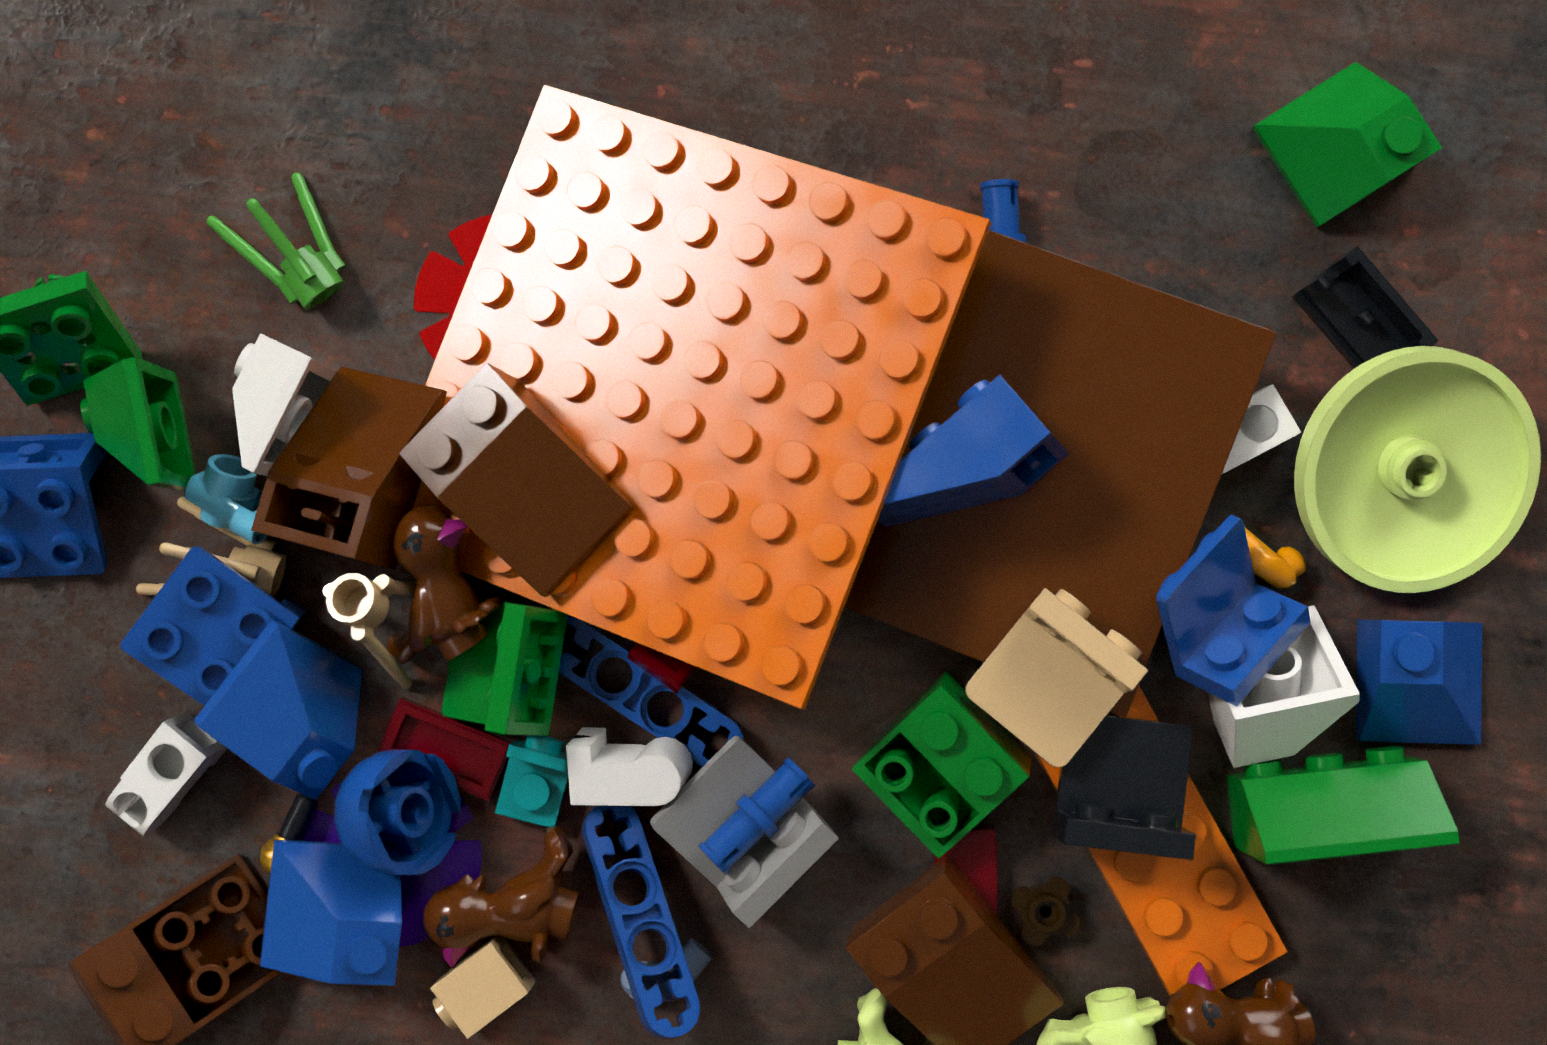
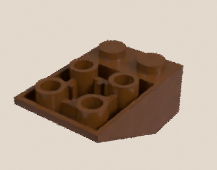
M341 366L269 469L251 531L395 570L398 563L393 552L395 528L401 518L414 508L421 483V478L402 458L399 452L443 408L447 391Z
M239 853L72 960L67 967L117 1045H176L281 973V971L260 966L267 895Z

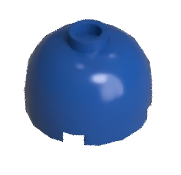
M390 749L377 752L362 760L342 781L335 800L334 823L340 842L356 862L373 871L387 875L424 874L440 864L453 846L457 834L448 833L452 813H460L461 798L455 776L443 759L434 754H424L419 750Z

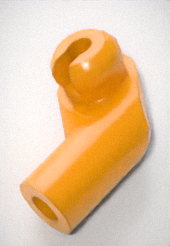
M1245 527L1254 574L1275 588H1289L1297 583L1296 577L1301 576L1306 570V561L1302 554L1295 548L1288 546L1281 547L1276 553Z

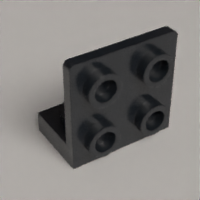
M1106 715L1072 759L1065 766L1060 767L1052 834L1063 844L1193 860L1196 834L1182 827L1192 728L1182 724Z

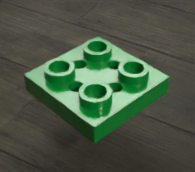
M87 271L67 277L50 274L48 275V283L41 277L34 283L32 288L0 297V372L27 406L83 389V380L123 359L132 357L142 359L141 350ZM73 362L77 363V364L70 365V366L64 365L65 363H73Z

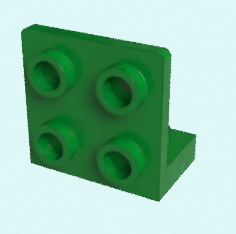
M478 598L479 602L486 600L484 598ZM502 601L503 604L493 614L486 616L482 622L489 634L480 642L449 661L442 714L449 718L485 724L484 731L504 735L549 736L568 614L553 609Z

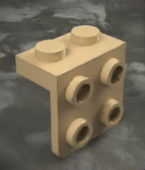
M1044 588L969 680L965 692L973 703L1053 767H1062L1072 759L1121 696L1135 688L1148 669L1136 661L1142 652L1131 641L1112 629L1105 636L1087 622L1086 619L1091 612L1077 598L1063 589H1060L1054 595Z

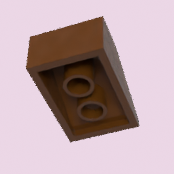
M486 363L399 452L433 494L543 597H548L635 509L519 379L489 363Z
M949 854L853 925L845 947L884 998L934 1045H1008L1064 1004V999Z

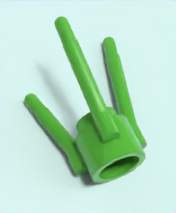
M296 172L291 177L292 183L320 250L319 252H315L311 245H306L296 250L258 200L251 198L246 203L247 208L259 222V225L285 257L280 264L286 273L285 275L216 216H209L207 224L223 240L279 287L290 304L299 301L304 309L307 310L321 304L339 291L345 282L338 272L344 269L346 265L333 248L303 175Z

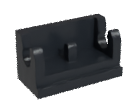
M1358 246L1334 260L1292 296L1353 369L1389 351L1406 347L1433 346L1439 341Z

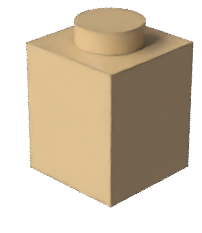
M497 935L490 938L458 962L453 969L450 968L442 974L430 989L436 996L432 1002L441 1020L452 1030L459 1027L468 1039L527 995L536 980L507 940Z

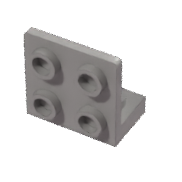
M734 736L680 789L672 801L665 804L651 818L650 824L663 839L717 887L732 913L750 928L839 838L819 813L802 797L775 824L779 830L771 838L764 835L725 875L698 845L701 842L704 843L739 808L735 802L743 794L750 797L776 772L740 736Z

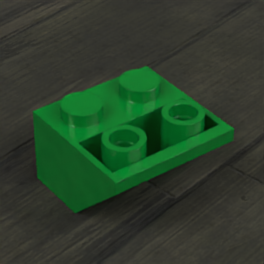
M945 671L900 713L851 769L939 859L1030 777L1032 758L992 717L967 697L965 689Z

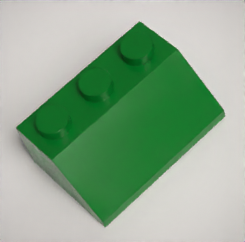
M1401 746L1366 749L1365 760L1344 762L1342 753H1320L1304 756L1305 766L1282 768V761L1275 759L1244 766V773L1226 774L1234 847L1265 864L1460 843L1458 829L1428 760L1405 755L1404 747Z

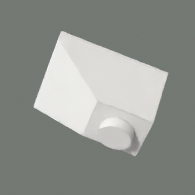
M261 333L256 343H249L238 357L234 369V374L238 378L232 391L242 467L253 473L267 476L269 469L337 371Z
M1314 605L1308 606L1311 623L1237 707L1207 692L1214 724L1233 768L1294 756L1359 703L1360 693Z

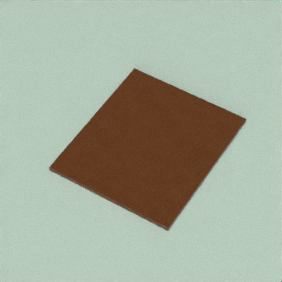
M989 230L901 460L911 452L909 444L921 430L935 422L942 425L960 409L957 405L958 401L967 390L982 380L992 382L998 375H1001L1066 449L1069 455L1020 496L887 527L877 522L844 607L985 662L1044 588L1054 595L1060 589H1063L1090 610L1091 614L1087 617L1086 621L1106 636L1112 629L1131 641L1142 652L1136 661L1146 668L1162 627L1156 601L1157 593L1164 580L1172 573H1176L1190 556L1277 332L1272 331L1267 326L1260 327ZM1139 683L1132 691L1126 692L1109 711L1112 716L1126 718Z

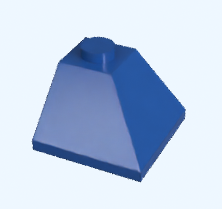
M272 619L193 721L199 728L273 782L316 800L354 751L362 669L356 663Z
M1357 619L1356 687L1360 697L1359 703L1356 704L1355 741L1481 745L1482 623Z
M274 839L260 966L330 984L395 986L402 925L401 875L383 874L356 862L342 843Z

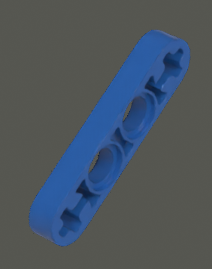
M568 615L566 628L571 625L577 630L573 640L578 645L589 651L595 639L603 644L604 649L590 660L585 676L575 670V667L584 660L572 652H564L561 655L560 674L657 738L669 737L678 740L686 746L691 754L692 761L701 767L711 759L703 753L707 744L705 740L693 732L689 737L688 743H684L676 737L689 724L694 707H698L707 714L698 724L708 731L716 732L720 726H723L730 731L727 742L734 736H740L744 740L741 727L733 718L684 686L676 694L683 703L681 719L671 726L657 724L648 712L650 699L655 693L660 691H673L629 660L627 656L630 650L589 623ZM619 657L624 659L631 667V683L621 692H610L600 685L598 669L600 664L607 658Z
M595 805L584 819L581 829L582 839L640 1020L645 1029L654 1037L661 1039L680 1037L689 1032L698 1021L700 1013L699 998L640 819L631 806ZM603 814H609L613 822H624L626 830L618 837L622 855L630 849H634L637 858L624 859L610 869L606 868L603 859H611L615 855V850L608 836L599 838L595 830L604 822ZM632 871L643 877L647 893L642 903L629 906L617 899L614 894L613 884L618 874ZM650 930L656 932L666 943L665 958L657 966L643 965L636 959L633 953L634 939L642 931ZM672 967L677 979H670L664 982L669 998L671 1000L682 999L685 1011L677 1015L678 1026L673 1028L668 1019L657 1020L654 1015V1008L662 1004V995L658 984L645 990L642 978L657 977Z

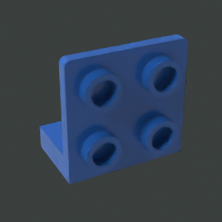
M94 434L0 436V578L102 574L105 571L108 561L89 481L106 456V450L95 441Z
M1229 515L1214 532L1208 533L1202 539L1197 551L1176 573H1172L1164 580L1156 596L1175 676L1236 707L1311 623L1308 606L1255 582L1244 521L1233 515Z
M194 546L188 551L122 640L120 647L124 652L205 706L272 619L294 630L308 610L289 596L281 602L201 546Z

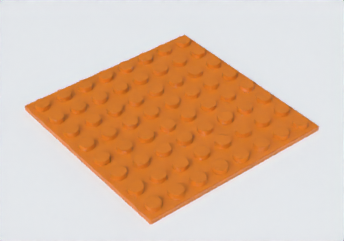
M544 85L425 386L447 391L443 404L444 407L486 363L519 379L635 509L548 597L541 596L469 527H467L459 542V571L805 710L992 224L990 219ZM421 480L414 508L427 505L437 507L449 514L452 519H459Z

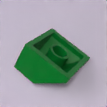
M1357 62L1349 65L1252 127L1316 228L1442 149L1441 144L1409 95Z
M137 357L123 359L83 380L86 398L81 400V415L87 431L90 434H94L95 441L147 485L185 492L190 478L196 474L176 372Z

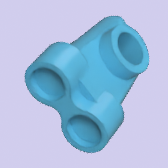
M228 454L211 456L208 459L206 470L190 478L185 490L186 500L201 508L200 518L208 525L217 528H229L234 534L255 545L263 542L268 536L251 531L263 492L254 487L257 474L242 467L241 457Z

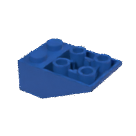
M998 375L992 382L982 380L963 394L957 404L960 409L942 425L938 422L928 425L911 440L909 444L911 452L898 465L877 522L887 527L1020 496L1065 459L1069 453L1001 375Z

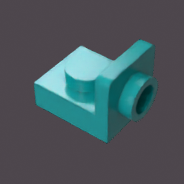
M527 735L525 742L515 740L509 744L506 757H509L495 814L546 827L557 826L569 782L566 752L561 751L563 741L548 736Z

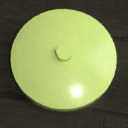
M1436 346L1406 347L1376 356L1362 363L1338 381L1323 397L1305 427L1298 447L1294 470V490L1300 519L1311 541L1325 558L1354 579L1371 587L1398 593H1417L1444 588L1460 582L1485 567L1497 557L1516 535L1528 515L1537 490L1541 468V448L1537 424L1531 408L1516 385L1500 370L1477 357L1453 349Z

